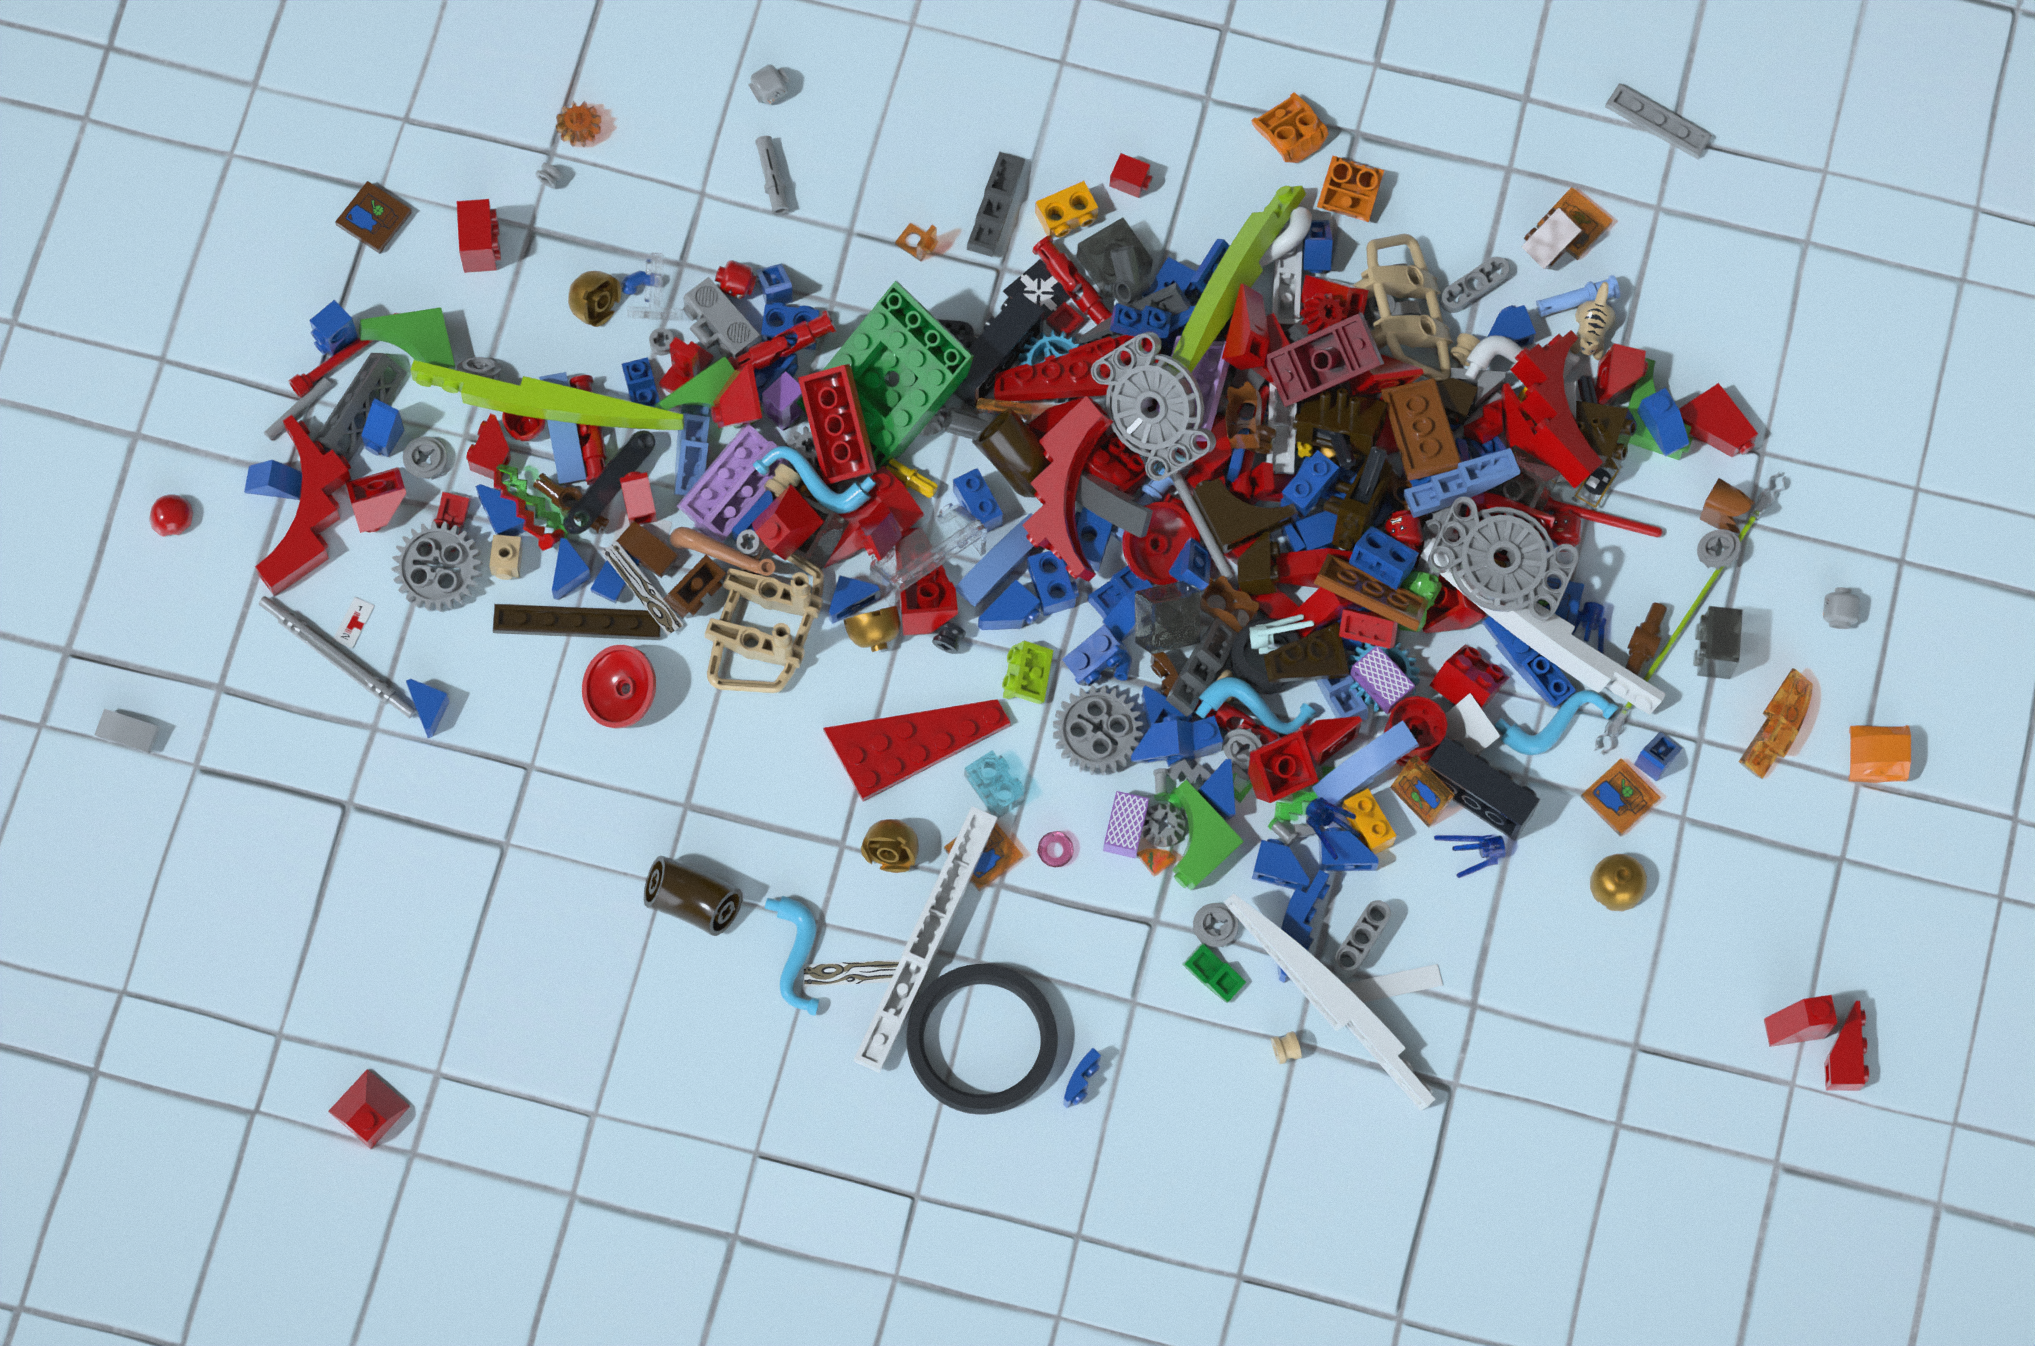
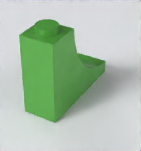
M441 307L360 319L358 332L361 341L377 340L387 342L401 348L416 361L455 370L454 358Z
M724 356L654 406L666 411L683 405H698L711 409L714 406L713 401L735 370Z
M1645 358V361H1648L1646 375L1637 381L1627 408L1637 424L1636 432L1631 436L1629 443L1664 455L1637 413L1642 399L1656 393L1653 379L1656 361ZM1684 424L1688 436L1691 426ZM1688 436L1689 445L1667 457L1679 460L1682 452L1688 453L1693 437Z
M1185 780L1175 789L1174 793L1178 796L1186 811L1189 836L1185 852L1172 871L1175 873L1174 878L1183 888L1188 887L1192 890L1244 841L1199 792Z

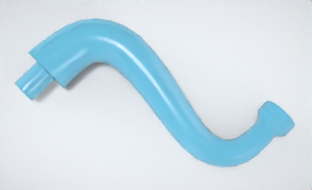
M788 446L776 447L769 451L762 460H756L753 463L754 468L765 476L769 472V466L781 458L787 459L793 464L814 498L824 508L834 513H849L861 507L871 499V495L868 492L877 484L872 477L868 476L861 485L858 482H854L845 492L841 494L836 493L825 484L800 452Z
M1225 677L1212 683L1199 696L1202 703L1195 711L1198 716L1204 719L1211 709L1217 711L1228 697H1235L1244 703L1266 727L1279 735H1288L1298 730L1309 718H1313L1317 713L1309 705L1303 703L1300 707L1299 715L1292 722L1285 723L1277 718L1253 687L1244 680L1235 677Z
M1584 690L1570 696L1546 727L1536 735L1531 736L1527 734L1516 723L1511 727L1502 718L1494 726L1503 734L1500 740L1507 746L1524 755H1537L1547 751L1555 744L1582 704L1586 702L1593 703L1603 711V716L1607 720L1619 708L1615 704H1610L1597 692Z
M782 896L781 901L767 898L765 909L778 912L777 918L791 921L797 927L792 950L780 977L781 995L789 1005L807 1010L810 1015L816 1016L820 999L812 998L807 1000L797 996L793 990L794 981L811 950L816 936V921L813 913L804 904Z

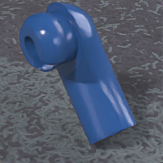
M645 271L634 272L623 278L621 282L623 284L622 292L633 295L636 293V287L639 285L659 288L661 274Z
M1121 642V644H1122V645L1124 646V648L1127 650L1125 644H1124L1123 642ZM1128 650L1122 655L1123 659L1117 664L1114 677L1121 681L1127 680L1132 663V657Z

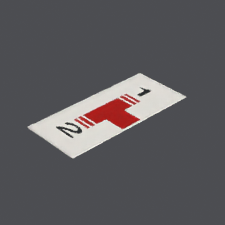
M354 597L332 640L353 648L375 605Z

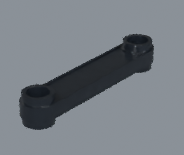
M641 430L632 434L565 515L563 525L567 532L570 534H581L589 529L621 490L620 478L625 477L628 473L635 472L652 452L656 442L652 433ZM638 439L644 443V449L640 447ZM574 516L579 518L581 526L575 523Z

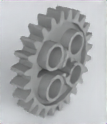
M432 521L431 529L421 524L420 533L412 528L411 533L413 537L411 539L405 536L402 537L406 543L405 547L396 546L401 555L392 557L399 565L392 567L391 570L394 573L400 574L393 580L396 584L403 583L398 591L401 594L408 592L405 599L409 602L416 598L415 606L418 608L425 602L427 611H431L433 605H436L437 610L442 612L443 604H446L452 610L453 601L455 600L461 605L464 604L461 596L465 594L471 597L472 594L468 588L470 586L478 588L479 586L473 581L474 577H482V574L475 570L476 567L483 565L480 560H475L481 552L478 549L471 550L476 542L473 539L466 541L469 534L466 531L459 534V527L457 525H454L449 531V524L447 522L442 524L441 529L435 521ZM427 544L432 545V553L427 557H422L420 554L422 547ZM458 549L460 551L459 558L454 562H449L447 559L448 553L451 550ZM417 560L437 565L439 561L448 568H461V572L456 573L443 568H437L434 571L430 566L414 565L413 562ZM425 571L427 573L426 580L421 584H416L415 576L419 572ZM452 576L454 578L453 585L448 589H443V579Z
M1092 685L1088 694L1080 688L1078 698L1071 693L1069 696L1071 703L1062 701L1061 707L1064 711L1057 710L1055 716L1059 720L1053 721V728L1058 729L1053 732V739H1059L1055 748L1064 749L1061 753V758L1065 759L1070 756L1069 766L1072 767L1079 763V772H1082L1085 767H1089L1090 775H1093L1095 769L1099 768L1103 776L1107 767L1115 773L1117 763L1125 768L1127 763L1125 757L1131 759L1132 750H1135L1139 745L1135 740H1142L1143 733L1137 731L1143 728V722L1136 721L1140 718V711L1131 712L1135 703L1125 704L1126 694L1117 698L1115 688L1110 694H1107L1105 686H1102L1100 692H1096L1095 687ZM1092 707H1098L1103 713L1099 716H1092L1088 710ZM1078 716H1083L1086 721L1078 719ZM1116 723L1121 724L1125 730L1115 733L1110 729V726ZM1099 727L1103 728L1102 732L1098 731L1096 734L1093 733V728L1096 730L1099 729ZM1075 728H1081L1086 734L1082 737H1075L1071 734V731ZM1110 740L1117 742L1118 745H1113ZM1099 744L1104 745L1108 751L1098 754L1093 750V747Z

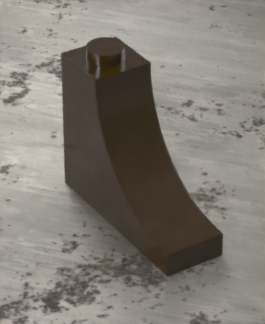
M1219 478L1213 481L1210 479L1201 481L1193 491V498L1223 554L1257 540L1264 532L1270 531L1272 533L1295 523L1298 515L1293 503L1277 508H1263L1247 504L1232 495Z

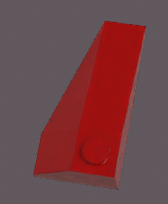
M885 466L871 476L877 483L868 492L871 495V499L852 512L836 513L805 548L823 568L855 555L856 551L865 548L856 531L861 529L858 520L888 507L900 533L903 534L924 516L923 511L903 483Z
M922 527L909 528L901 534V539L895 544L903 635L930 634L958 614L956 588L946 576L945 569L935 556L934 549Z

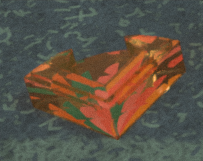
M1146 848L1137 853V857L1153 877L1176 861V857L1166 850Z

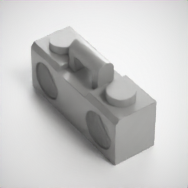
M709 277L684 295L683 310L692 321L697 320L690 327V330L707 349L718 343L719 346L717 348L720 354L728 360L730 357L736 358L748 352L750 347L761 342L760 334ZM706 326L713 333V336L710 337L703 327Z

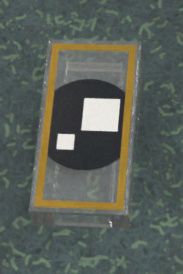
M1621 465L1619 470L1598 467L1578 486L1571 500L1587 509L1597 511L1623 466Z

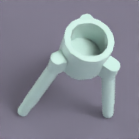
M1300 614L1271 623L1249 627L1251 648L1259 649V654H1267L1276 649L1269 647V645L1274 644L1273 634L1310 627L1314 625V622L1294 623L1304 619V615Z

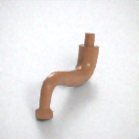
M678 527L670 535V541L677 549L683 550L688 548L764 576H769L775 571V564L771 559L759 561L694 529Z

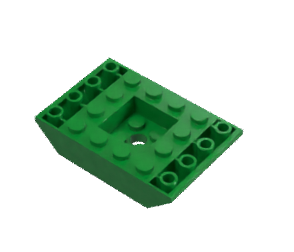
M895 281L823 370L851 364L878 471L883 466H889V461L892 458L898 459L966 378L974 355L898 281ZM892 371L897 372L899 375V383L896 386L889 382V375ZM801 396L796 404L806 413L803 397Z

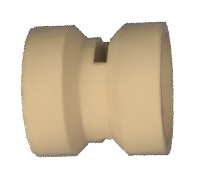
M779 464L774 471L776 476L768 479L764 488L777 498L790 484L797 487L802 478L791 468Z

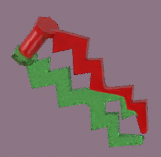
M499 464L494 472V488L501 489L500 498L516 502V517L525 519L523 530L539 539L538 546L542 551L552 548L561 538L566 539L569 532L565 530L564 525L561 523L560 513L546 511L544 497L532 496L527 493V480L518 479V468ZM500 471L510 474V480L502 481ZM510 487L517 488V492L510 491ZM525 505L535 506V519L546 520V527L554 528V531L544 534L545 527L534 525V511L525 510Z

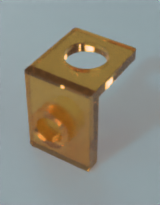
M909 223L895 241V245L919 261H922L926 254H931L937 246V227L931 225L925 233L912 223ZM916 234L921 238L917 243V247H910L906 244L905 240L908 235Z

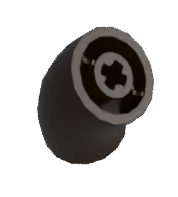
M1010 408L999 414L985 427L974 445L996 467L1017 494L1023 497L1035 498L1034 494L1037 491L1031 485V482L1051 462L1043 454L1045 449L1040 444V439Z
M658 856L649 870L644 887L643 900L647 908L671 915L712 936H718L736 918L743 901V893L741 889L704 870L675 859Z

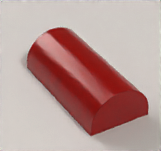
M851 364L799 377L798 381L825 484L843 482L876 473L877 469Z

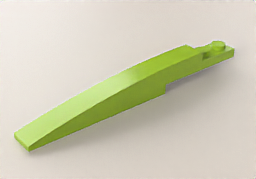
M1303 186L1280 187L1263 212L1251 213L1221 259L1195 306L1171 357L1178 360L1190 372L1194 370L1233 314L1240 284L1244 283L1251 288L1262 273L1263 269L1259 261L1289 220L1292 211L1298 207L1305 197L1306 192ZM1168 364L1169 367L1175 369L1178 373L1181 372L1175 366Z
M413 360L410 369L412 379L417 384L424 387H431V385L442 387L443 390L449 393L461 392L464 404L585 425L655 430L684 429L683 414L523 376L519 386Z

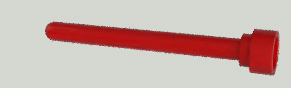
M359 337L308 374H297L289 379L288 382L298 397L302 398L310 392L314 382L374 340L361 341Z
M1263 385L1259 390L1262 399L1260 425L1263 423L1269 398V387L1267 385ZM1255 406L1253 418L1255 417V414H1256V406ZM1248 449L1244 451L1239 476L1231 483L1229 489L1232 495L1243 502L1250 500L1252 492L1249 477L1255 452Z
M1539 490L1536 491L1532 508L1547 513L1549 511L1555 512L1559 509H1567L1582 519L1656 538L1660 537L1663 533L1662 529L1657 526L1552 500L1553 497L1548 496L1547 492Z

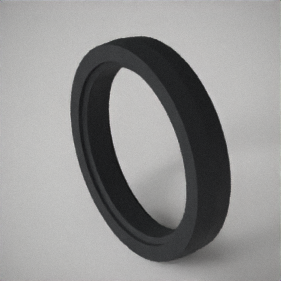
M972 964L958 967L941 975L925 989L910 1015L906 1044L914 1073L923 1087L935 1099L960 1112L988 1115L1015 1108L1038 1091L1053 1067L1057 1054L1058 1033L1049 1003L1030 980L1006 967L992 964ZM987 984L1004 988L1021 998L1035 1016L1040 1031L1038 1057L1028 1074L1009 1089L994 1094H972L961 1091L945 1082L935 1072L927 1058L924 1048V1031L928 1018L936 1005L944 997L962 987Z

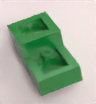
M1203 943L1182 963L1194 977L1226 1003L1246 983L1227 963H1223Z

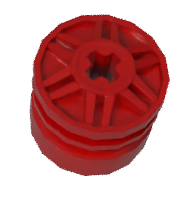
M1408 697L1398 702L1393 708L1386 723L1384 733L1401 721H1404L1410 732L1414 735V738L1417 739L1416 741L1419 746L1396 762L1401 766L1416 768L1425 766L1444 740L1448 724L1445 713L1437 703L1425 697Z

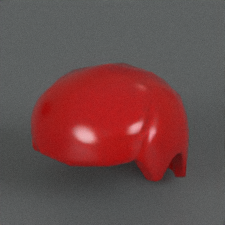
M505 412L502 414V421L506 431L516 440H532L538 437L545 428L546 419Z
M168 494L158 498L152 505L149 521L152 529L160 536H179L191 526L194 513L191 504L186 498L180 495Z

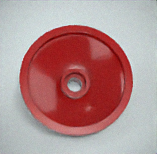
M1153 502L1144 505V507L1153 510L1147 535L1140 538L1124 530L1122 547L1125 560L1131 571L1143 581L1147 579L1150 584L1169 585L1178 582L1177 579L1169 574V570L1188 539L1192 537L1200 543L1198 529L1188 512L1176 504ZM1152 539H1154L1156 542L1155 548L1151 547L1150 543Z
M613 645L600 651L589 663L582 681L583 703L589 715L600 725L615 729L629 727L642 719L651 707L656 692V675L651 661L642 651L628 645Z

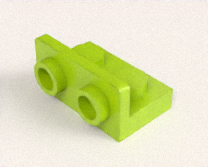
M1025 640L1013 645L1007 654V662L1009 664L1007 674L1002 682V688L1004 689L1003 698L1018 697L1036 704L1044 703L1053 650Z

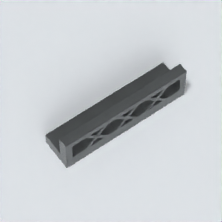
M370 353L313 442L317 440L323 448L333 449L337 455H343L350 462L363 442L361 435L371 408L369 394L372 390L379 389V401L388 404L407 372L385 353ZM388 366L397 374L391 383L384 384L383 373ZM364 411L365 423L361 428L355 429L354 417L358 412ZM350 434L351 445L347 451H344L337 443L343 435Z

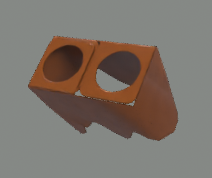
M1248 381L1239 389L1228 387L1229 403L1225 420L1231 449L1259 448L1262 405L1259 392ZM1244 403H1252L1256 406L1255 417L1251 420H1243L1238 416V408ZM1243 428H1250L1255 432L1254 434H1237Z
M1718 478L1712 488L1713 490H1711L1704 503L1699 519L1717 529H1725L1740 534V530L1736 526L1733 517L1748 512L1751 505H1754L1755 502L1739 489Z
M1221 576L1215 581L1212 578L1209 579V585L1206 587L1204 594L1201 595L1198 609L1214 619L1219 617L1238 633L1243 627L1240 626L1235 616L1231 613L1238 609L1244 610L1249 616V622L1247 623L1249 624L1258 614L1259 603L1253 601L1247 593L1234 590L1231 584L1228 583L1227 578ZM1212 595H1219L1224 598L1226 607L1224 610L1209 607L1207 599Z

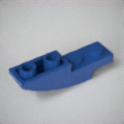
M1488 616L1481 622L1498 643L1495 646L1506 660L1553 708L1576 691L1557 665L1535 651L1491 616Z
M1320 869L1307 893L1298 888L1295 889L1281 926L1285 933L1307 951L1312 945L1314 938L1310 937L1313 928L1305 924V922L1311 923L1317 912V909L1314 908L1318 898L1324 900L1331 886L1327 884L1329 874ZM1277 964L1279 981L1284 983L1288 975Z

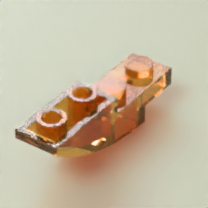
M1794 668L1791 669L1762 713L1767 719L1738 761L1753 775L1763 779L1777 756L1782 758L1786 756L1799 733L1809 708L1813 683Z

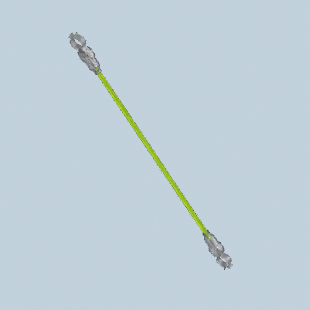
M1778 472L1776 475H1772V476L1770 477V479H1771V478H1777L1778 475H1779V472ZM1786 476L1782 478L1783 487L1785 486L1784 479ZM1770 479L1768 480V488L1763 489L1758 496V501L1752 509L1750 519L1738 535L1740 542L1754 521L1764 513L1767 507L1772 505L1776 498L1775 492H1780L1783 487L1772 491L1770 489ZM1724 566L1714 571L1643 680L1649 681ZM1627 702L1617 712L1615 717L1609 720L1604 729L1605 734L1599 735L1597 739L1606 735L1610 736L1611 748L1613 744L1612 738H1616L1622 731L1623 724L1628 718V713L1633 704ZM1597 739L1595 741L1596 748L1593 751L1597 750L1598 748ZM1609 748V749H1603V750L1601 751V755H1602V752H1607V751L1610 750V748Z

